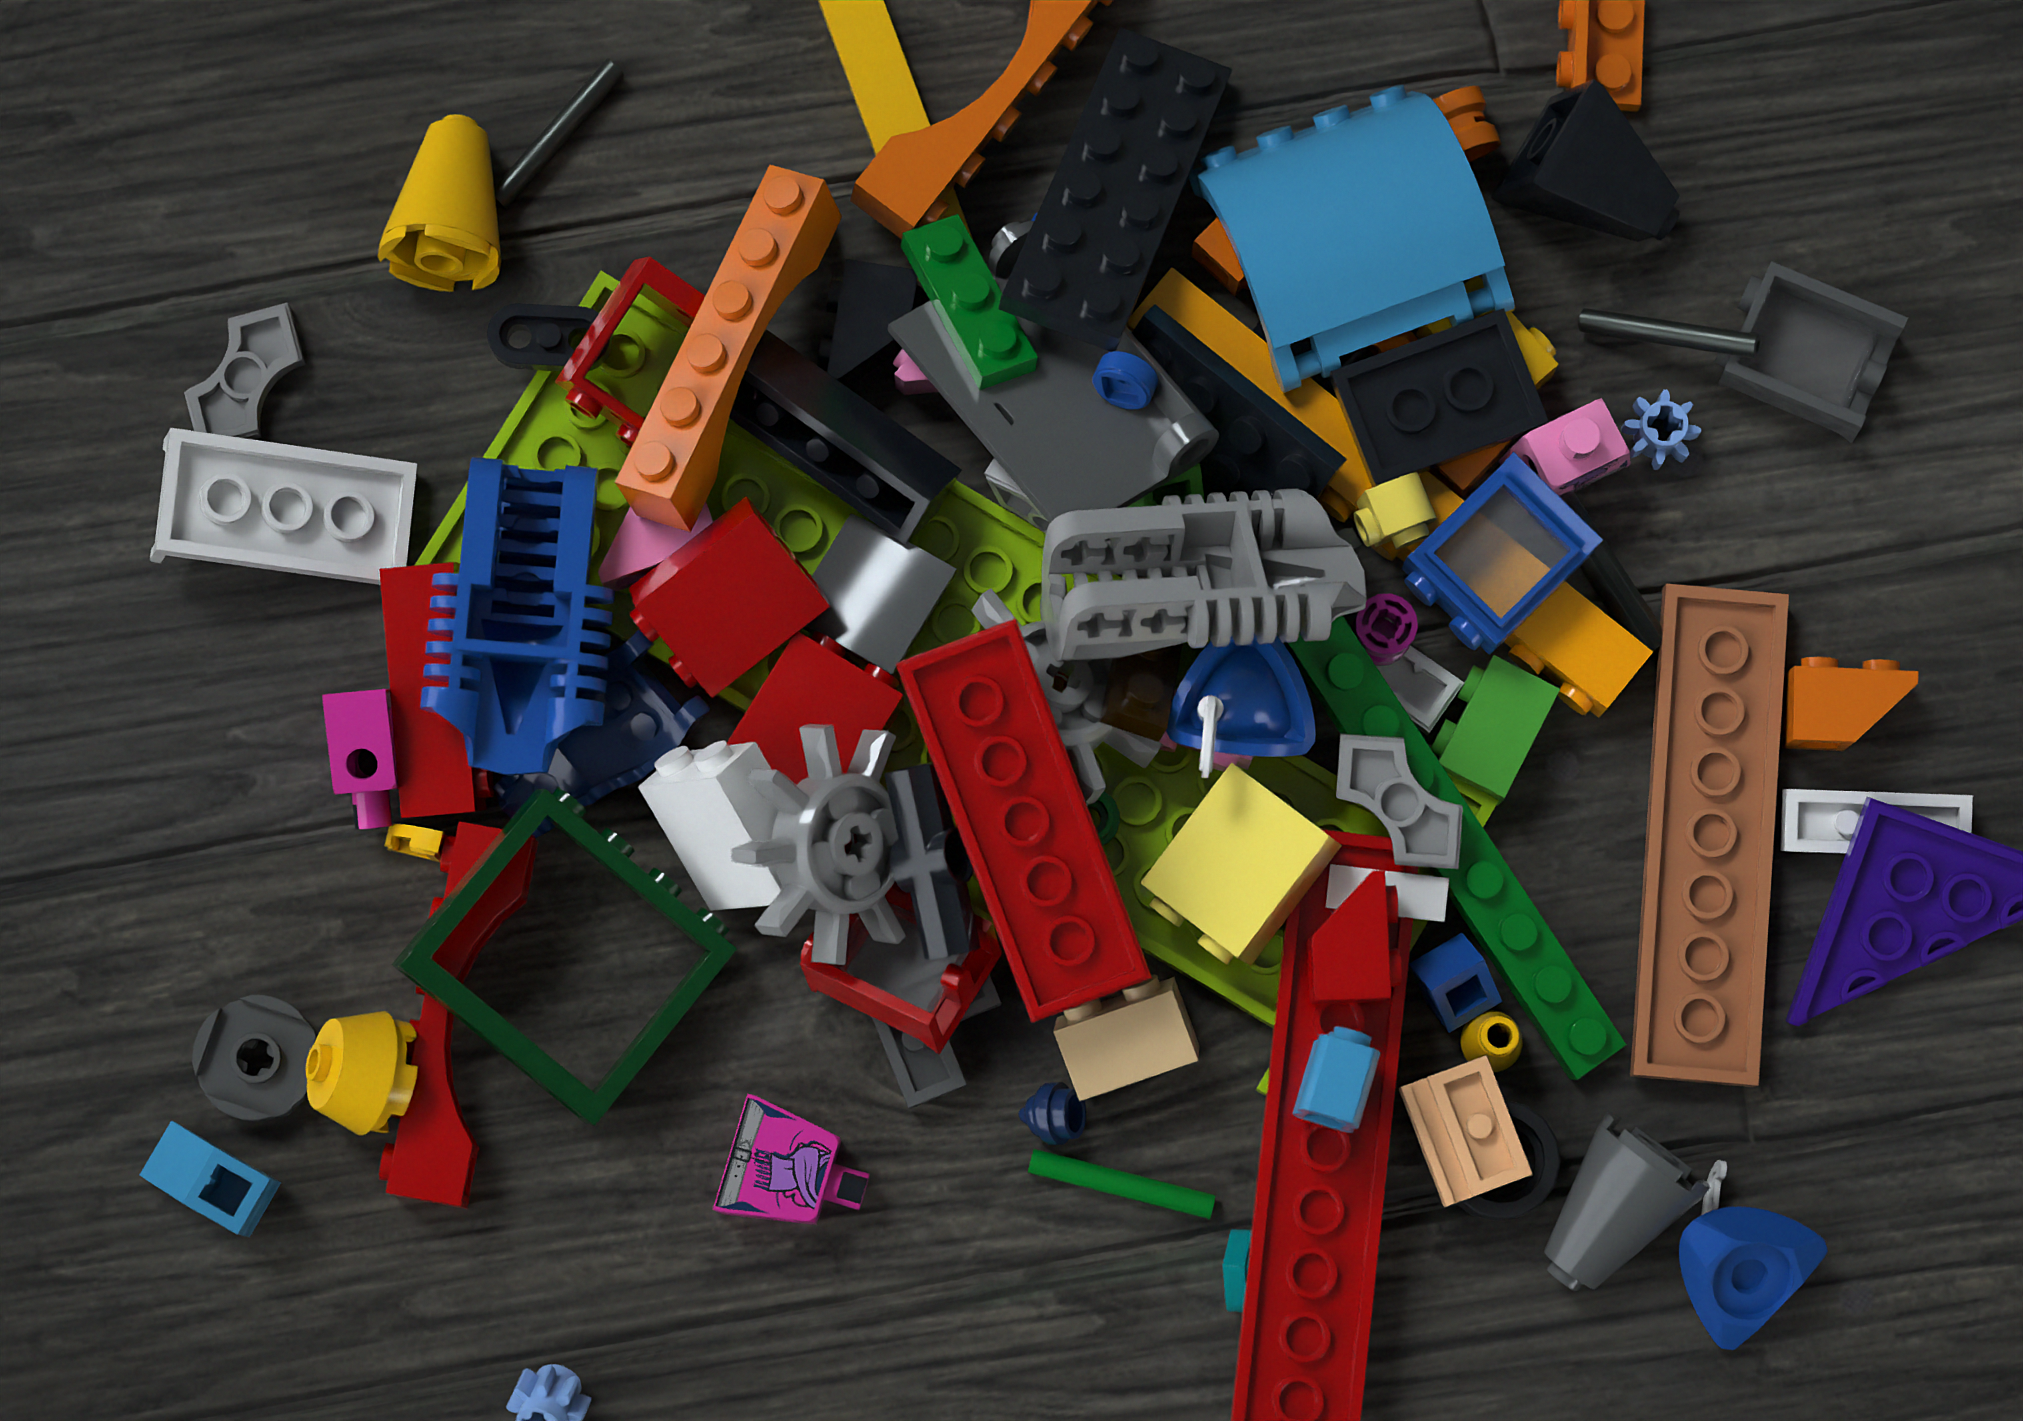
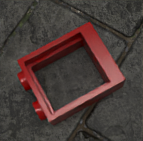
M652 257L635 259L555 380L556 384L569 392L565 401L571 407L594 420L597 419L599 414L619 427L615 436L631 448L645 419L585 378V376L639 293L689 329L705 298L704 294Z

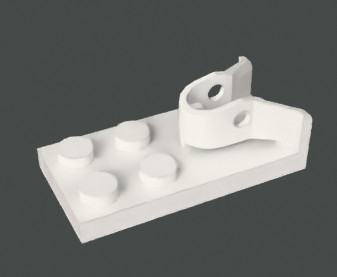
M170 428L164 438L163 450L165 451V461L155 544L150 553L151 562L161 563L167 555L381 585L379 569L406 566L417 463Z

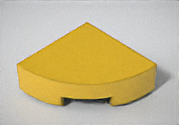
M392 824L393 826H389L384 844L385 847H388L387 850L440 862L446 838L444 832L405 824Z

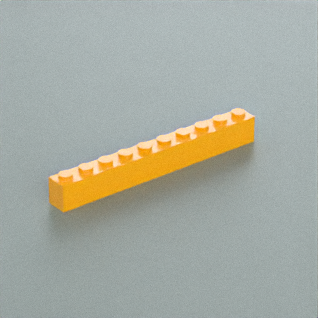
M1171 267L1130 316L1127 324L1129 330L1133 332L1142 316L1156 304L1347 459L1320 496L1318 502L1335 519L1345 522L1350 518L1354 521V512L1359 510L1356 502L1365 490L1372 488V485L1338 399L1310 377L1301 380V387L1283 393L1273 372L1267 343ZM1425 471L1418 475L1437 517L1434 522L1427 525L1431 535L1464 500L1428 471ZM1478 511L1435 552L1500 618L1550 571L1547 566ZM1425 539L1397 550L1393 541L1378 547L1374 545L1370 547L1390 561H1393L1397 556L1405 562L1407 556ZM1565 581L1504 641L1512 648L1508 653L1509 657L1520 668L1534 676H1538L1542 672L1560 687L1558 696L1565 704L1579 714L1586 715L1588 711H1591L1598 718L1606 711L1653 653L1651 649Z

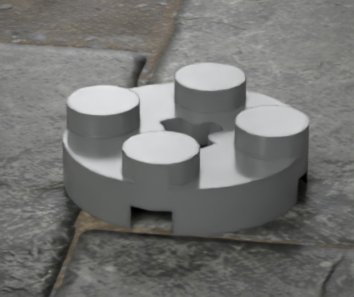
M250 995L230 1002L222 1009H217L208 1016L199 1029L192 1052L195 1075L198 1076L200 1087L205 1092L206 1097L220 1111L245 1121L263 1122L273 1118L286 1117L291 1114L308 1097L306 1062L309 1051L318 1036L317 1031L298 1009L283 1000L271 996ZM259 1041H265L268 1043L267 1054L274 1057L273 1064L270 1069L261 1068L257 1076H250L247 1074L249 1064L240 1059L241 1053L244 1048L255 1049Z

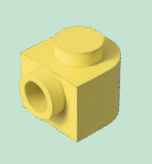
M1417 472L1395 478L1365 490L1356 502L1359 510L1354 512V521L1358 533L1367 547L1371 545L1378 547L1393 541L1396 550L1429 537L1430 532L1427 525L1437 519Z

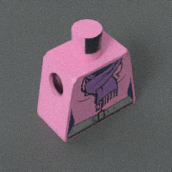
M1600 398L1523 435L1499 460L1500 465H1502L1513 452L1528 466V460L1531 459L1537 468L1539 477L1560 496L1570 491L1575 492L1629 466L1630 452L1603 399Z

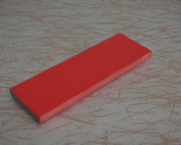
M1017 619L1008 620L897 662L898 672L1031 1022L1033 1023L1152 978Z

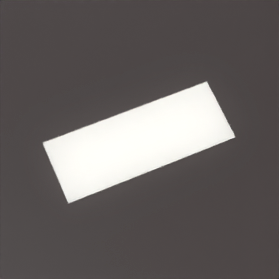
M1330 864L1326 908L1337 909L1372 871L1382 870ZM1385 871L1386 885H1396L1399 917L1445 921L1449 878Z

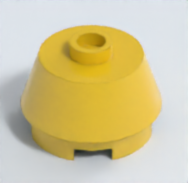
M387 1011L334 1018L327 1021L320 1030L314 1045L311 1047L306 1062L307 1095L312 1108L357 1135H365L370 1131L384 1134L389 1133V1122L387 1120L391 1114L404 1116L415 1086L418 1066L406 1064V1041L412 1042L417 1038L414 1027L409 1022L393 1019Z

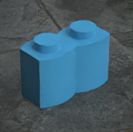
M1337 1026L1334 1027L1333 1032H1329V1035H1319L1318 1040L1313 1042L1292 1114L1297 1118L1343 1132H1353L1354 1129L1359 1128L1380 1057L1379 1051L1369 1047L1372 1037Z

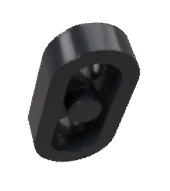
M510 304L498 310L491 318L487 329L488 343L497 360L507 367L526 370L562 371L575 351L570 347L571 340L577 334H586L599 313L591 308L580 306ZM519 330H525L531 334L530 343L523 348H515L509 344L511 335ZM612 336L589 371L598 368L607 360L612 349Z

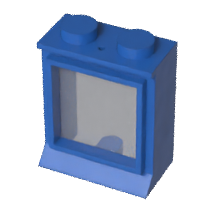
M1513 452L1473 494L1407 556L1402 569L1409 576L1404 582L1420 601L1427 606H1431L1436 602L1453 619L1449 623V627L1461 642L1472 650H1476L1480 646L1490 655L1595 552L1603 539Z

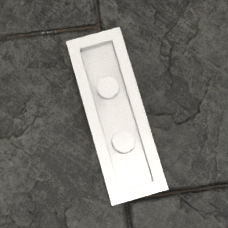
M1782 789L1780 851L1846 853L1866 797L1882 801L1969 833L1972 831L1973 795Z

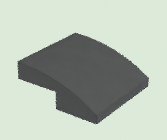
M851 513L812 575L823 589L830 607L802 629L812 635L815 631H818L842 645L847 652L867 664L871 663L894 676L898 670L896 663L903 661L957 574V569L910 542L904 545L881 527Z

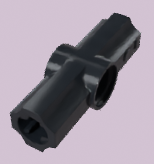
M933 762L884 773L898 839L894 842L891 849V870L899 888L911 894L924 958L930 960L945 958L981 948L967 882L971 879L974 869L960 832L954 826L951 809Z

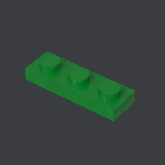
M959 214L903 232L901 248L979 391L1036 371L1038 357L1015 315L998 309L1002 292Z

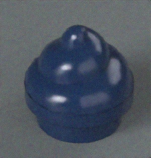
M1051 1082L1043 1084L1035 1095L1029 1097L1025 1107L1019 1110L1018 1116L1023 1123L1028 1125L1034 1135L1041 1138L1048 1145H1064L1069 1139H1077L1081 1136L1086 1122V1105L1084 1100L1079 1101L1075 1088H1069L1063 1082Z

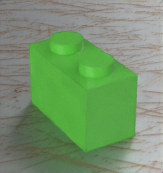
M1493 655L1484 670L1473 665L1457 698L1467 704L1457 724L1448 719L1444 721L1431 746V750L1439 757L1438 760L1446 773L1499 800L1496 805L1498 806L1509 791L1560 689Z

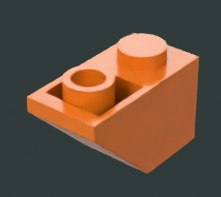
M1831 657L1802 658L1801 666H1793L1784 675L1782 748L1844 751L1918 684V671L1900 670V662L1894 660L1877 659L1863 661L1862 669L1838 668L1839 660Z

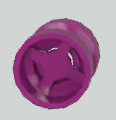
M1391 593L1378 594L1366 600L1365 609L1358 611L1351 629L1376 666L1390 665L1400 660L1413 642L1418 629L1417 615L1411 604L1402 597Z

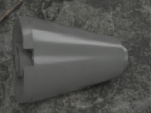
M1609 1111L1598 1125L1544 1249V1253L1552 1260L1547 1271L1565 1286L1576 1292L1583 1284L1595 1290L1699 1202L1710 1189V1185L1704 1179L1696 1181L1694 1185L1690 1184L1686 1178L1693 1169L1637 1127L1631 1133L1626 1129L1622 1132L1617 1130L1615 1127L1622 1118Z

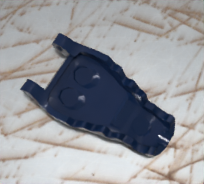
M638 630L620 646L603 655L609 658L607 671H581L580 676L595 677L607 681L605 694H579L578 697L579 699L594 700L605 704L603 725H581L571 730L570 734L558 744L548 773L504 775L494 785L493 790L496 793L499 806L511 819L536 789L545 788L553 794L557 788H561L575 798L583 807H587L614 790L643 779L656 770L654 764L661 756L682 746L701 719L709 712L710 707L699 695L687 701L681 707L643 663L641 658L654 646V643L641 630ZM545 818L533 832V836L535 838L542 836L556 826Z

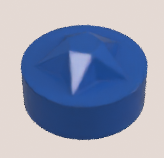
M1114 351L1102 356L1093 374L1092 382L1099 395L1109 403L1124 409H1140L1149 404L1158 386V376L1155 370L1143 359L1130 353Z

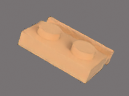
M1487 1055L1399 1088L1444 1207L1532 1175Z

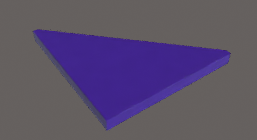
M1866 797L1785 1021L1789 1024L1800 1026L1808 1022V1019L1840 1004L1844 1005L1888 984L1887 982L1920 966L1924 967L1968 946V943L2000 928L2004 929L2023 920V851Z

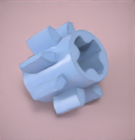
M1665 389L1658 397L1656 403L1651 406L1642 397L1637 398L1632 406L1634 412L1641 419L1627 420L1621 426V432L1633 435L1635 445L1630 451V457L1633 458L1642 453L1652 458L1654 470H1658L1663 464L1665 457L1670 454L1681 463L1685 461L1689 456V451L1681 442L1682 439L1693 440L1701 433L1700 427L1688 425L1687 414L1693 406L1691 401L1679 406L1670 401L1669 392ZM1655 419L1663 420L1664 430L1672 432L1666 441L1658 440V431L1650 428Z
M548 1364L541 1367L537 1374L527 1368L523 1370L506 1407L507 1410L518 1413L516 1421H583L591 1403V1397L580 1394V1378L573 1371L561 1365Z

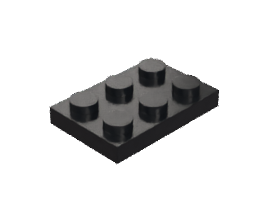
M1504 308L1331 371L1329 376L1372 488L1410 473L1417 472L1420 474L1521 437L1549 423Z

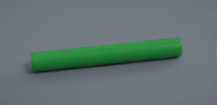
M1033 1149L1028 1173L1206 1219L1211 1217L1216 1197L1214 1194L1038 1149Z

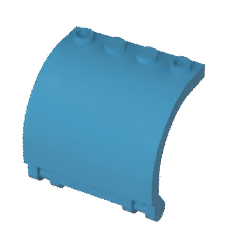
M1404 85L1390 87L1370 95L1371 106L1352 113L1349 112L1347 105H1343L1314 115L1315 126L1293 133L1291 126H1284L1265 132L1256 137L1259 146L1236 154L1234 146H1229L1207 153L1199 158L1202 167L1191 171L1189 180L1194 195L1205 199L1211 205L1238 258L1266 336L1273 372L1283 393L1301 387V380L1319 373L1323 378L1329 377L1331 371L1342 368L1339 356L1446 317L1449 318L1450 323L1454 327L1473 320L1474 317L1489 311L1495 312L1504 308L1505 312L1515 307L1503 267L1506 265L1471 166L1447 119L1436 103L1426 94L1415 91L1406 93ZM1482 274L1484 287L1467 293L1463 281ZM1309 337L1312 350L1293 356L1290 344Z

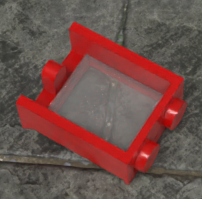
M895 881L885 894V897L906 935L900 943L873 941L859 913H850L845 965L811 961L813 931L803 946L800 966L811 991L824 993L921 1040L940 1055L1002 955L1001 947L993 923L974 914L981 948L945 958L925 959L911 894L900 889Z

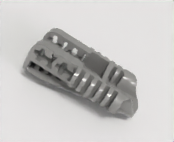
M1298 488L1278 489L1275 491L1273 499H1271L1267 490L1254 491L1251 501H1249L1244 491L1232 492L1229 502L1226 501L1223 493H1210L1206 503H1204L1200 494H1190L1186 496L1184 504L1181 503L1177 495L1163 498L1162 506L1066 512L1056 517L1049 524L1046 530L1043 549V614L1047 640L1052 656L1056 661L1117 658L1188 642L1191 648H1204L1208 637H1210L1214 647L1229 645L1231 636H1233L1237 646L1249 645L1252 643L1254 634L1260 644L1273 643L1276 633H1278L1283 643L1297 641L1299 631L1305 641L1327 640L1331 631V623L1336 617L1363 610L1366 605L1365 573L1352 545L1336 534L1327 513L1313 496ZM1061 574H1073L1074 588L1065 597H1062L1064 584ZM1087 574H1098V582L1088 583ZM1112 574L1122 575V580L1113 581ZM1137 576H1144L1146 579H1138Z

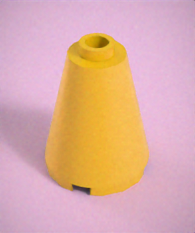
M457 114L448 115L442 120L432 123L427 130L379 241L377 255L379 261L381 262L386 257L390 261L389 272L398 279L418 287L453 292L455 281L473 280L472 290H477L495 282L499 275L502 259L489 136L470 117Z

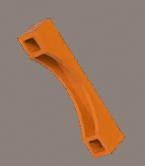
M1030 0L1025 36L1020 48L1004 73L980 98L954 116L921 130L891 136L854 183L850 201L900 239H902L903 232L941 220L950 207L944 201L947 194L956 183L964 189L971 183L986 161V158L981 156L980 152L992 137L1000 143L1007 137L1022 115L1016 109L1020 101L1028 91L1037 97L1044 90L1058 67L1051 63L1064 46L1073 51L1080 44L1093 24L1087 16L1099 1L1109 6L1113 0Z
M769 165L615 480L616 485L636 516L691 533L717 479L720 454L729 416L752 354L770 320L786 297L805 277L818 268L842 218L824 179Z

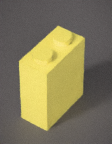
M1231 762L1140 884L1156 895L1149 905L1171 923L1180 927L1184 920L1187 919L1202 930L1204 934L1197 942L1219 960L1228 965L1235 956L1251 966L1342 845Z

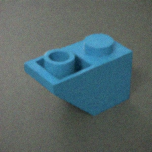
M172 1120L139 1175L186 1206L237 1235L249 1238L282 1183Z

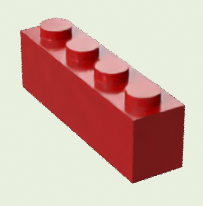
M457 562L379 569L401 818L487 810L486 798L493 797L494 795L493 772L469 766L464 735L440 714L420 709L423 687H448L449 682L424 678L423 670L425 664L451 663V660L425 655L426 643L430 641L453 642V637L431 634L427 632L429 619H455V615L430 610L429 607L432 596H457V592L443 591L432 587L433 574H459L460 563Z

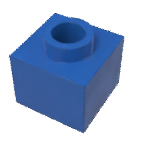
M1463 933L1458 934L1409 963L1426 1005L1448 1033L1502 1002L1484 958Z

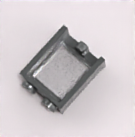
M1771 261L1763 279L1751 275L1737 309L1748 313L1741 331L1760 334L1762 337L1760 354L1755 359L1718 353L1714 363L1725 368L1717 385L1722 388L1723 386L1729 387L1837 432L1852 443L1866 419L1865 413L1884 376L1887 361L1906 325L1908 317Z

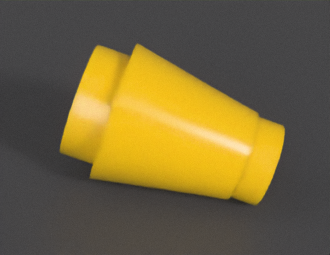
M1488 1010L1467 1022L1463 1027L1460 1039L1461 1049L1466 1060L1469 1062L1487 1055L1493 1072L1503 1071L1513 1065L1521 1053L1523 1043L1522 1034L1517 1023L1505 1013ZM1496 1026L1499 1033H1506L1508 1038L1506 1046L1496 1048L1489 1043L1487 1033L1490 1027Z

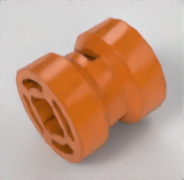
M1479 86L1459 88L1433 100L1454 131L1468 162L1493 152L1502 144L1496 127L1491 123L1484 122L1485 116L1483 112L1487 104Z

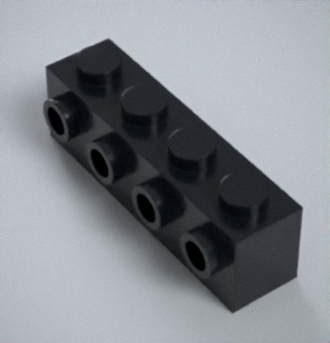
M765 329L743 375L729 418L905 545L937 514L962 469Z

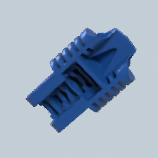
M471 457L459 574L437 573L432 576L433 588L457 592V596H432L429 609L439 613L455 615V619H429L427 632L439 636L453 637V642L430 641L426 643L425 655L451 660V663L425 664L423 677L435 681L449 682L448 687H423L420 701V709L440 714L464 735L468 764L471 767L507 776L548 773L558 744L570 734L571 730L581 725H603L605 704L599 701L578 698L579 694L606 693V680L580 675L581 671L603 672L608 670L609 658L583 653V649L610 648L611 636L601 632L587 631L585 626H611L613 613L601 609L587 608V604H613L615 599V591L613 589L589 585L599 479L598 468L566 465L565 470L544 471L521 469L516 465H506L504 460Z

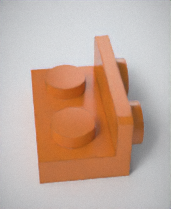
M1560 0L1558 27L1559 29L1568 30V51H1559L1556 68V86L1568 90L1594 79L1605 87L1621 111L1638 112L1641 106L1645 0Z

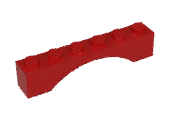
M459 821L456 837L446 836L440 860V872L449 873L444 898L434 897L429 918L503 829ZM533 834L432 955L433 961L463 985L483 947L500 926L527 903L538 848V841ZM416 985V994L423 995L424 1001L420 1020L410 1019L409 1021L415 1029L417 1038L412 1042L406 1041V1056L412 1057L411 1065L418 1066L413 1094L404 1116L391 1114L392 1118L400 1119L396 1143L385 1144L380 1162L379 1180L388 1181L386 1193L393 1196L467 1209L479 1146L464 1119L454 1086L451 1057L454 1016Z

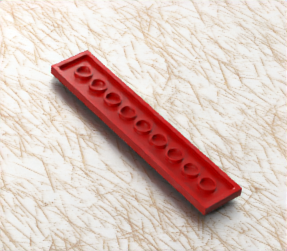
M1321 829L1342 846L1285 920L1250 1236L1249 1266L1243 1300L1230 1421L1361 1420L1413 918L1398 916V923H1388L1389 949L1399 948L1401 986L1391 987V998L1387 1001L1310 1004L1307 940L1336 910L1326 908L1330 864L1418 875L1419 866L1395 865L1393 844L1390 837ZM1335 1026L1351 1029L1372 1037L1369 1047L1380 1052L1359 1128L1354 1129L1353 1132L1332 1129L1297 1118L1292 1114L1313 1042L1318 1040L1319 1035H1329V1032L1334 1031Z

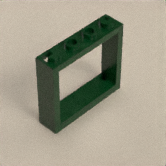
M545 788L536 789L391 965L580 1120L595 1126L737 948L724 938L730 929L715 915L702 907L695 914L677 899L682 889L672 879L654 867L647 874L629 858L635 850L623 838L609 828H605L599 834L581 818L587 810L570 794L561 788H557L553 794ZM545 818L705 950L593 1091L431 959V956Z

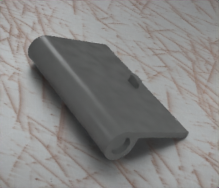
M1034 221L1012 222L1003 227L992 241L993 249L989 256L988 268L1002 293ZM931 301L888 325V332L1049 523L1066 512L1076 510L1126 508L1197 465L1210 453L1218 441L1219 432L1127 326L1116 351L1130 353L1143 359L1155 370L1158 376V386L1149 404L1140 409L1117 407L1102 398L1096 391L1092 382L1093 374L1102 356L1111 351L1018 316L1015 317L1038 357L1036 371L980 391Z

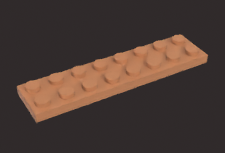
M1665 584L1662 588L1660 618L1662 641L1661 646L1658 648L1630 1069L1631 1077L1744 1087L1759 1086L1789 594Z

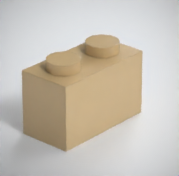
M1152 975V978L1122 989L1123 995L1100 1002L1099 998L1067 1009L1064 1011L1065 1015L1057 1017L1054 1034L1079 1101L1198 1061L1200 1045L1174 977L1159 982L1157 975Z

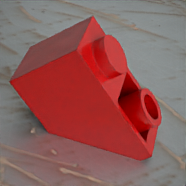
M1385 870L1372 871L1307 940L1310 1004L1387 1001L1391 998V987L1401 986L1399 948L1389 949L1388 923H1398V894L1396 885H1386Z

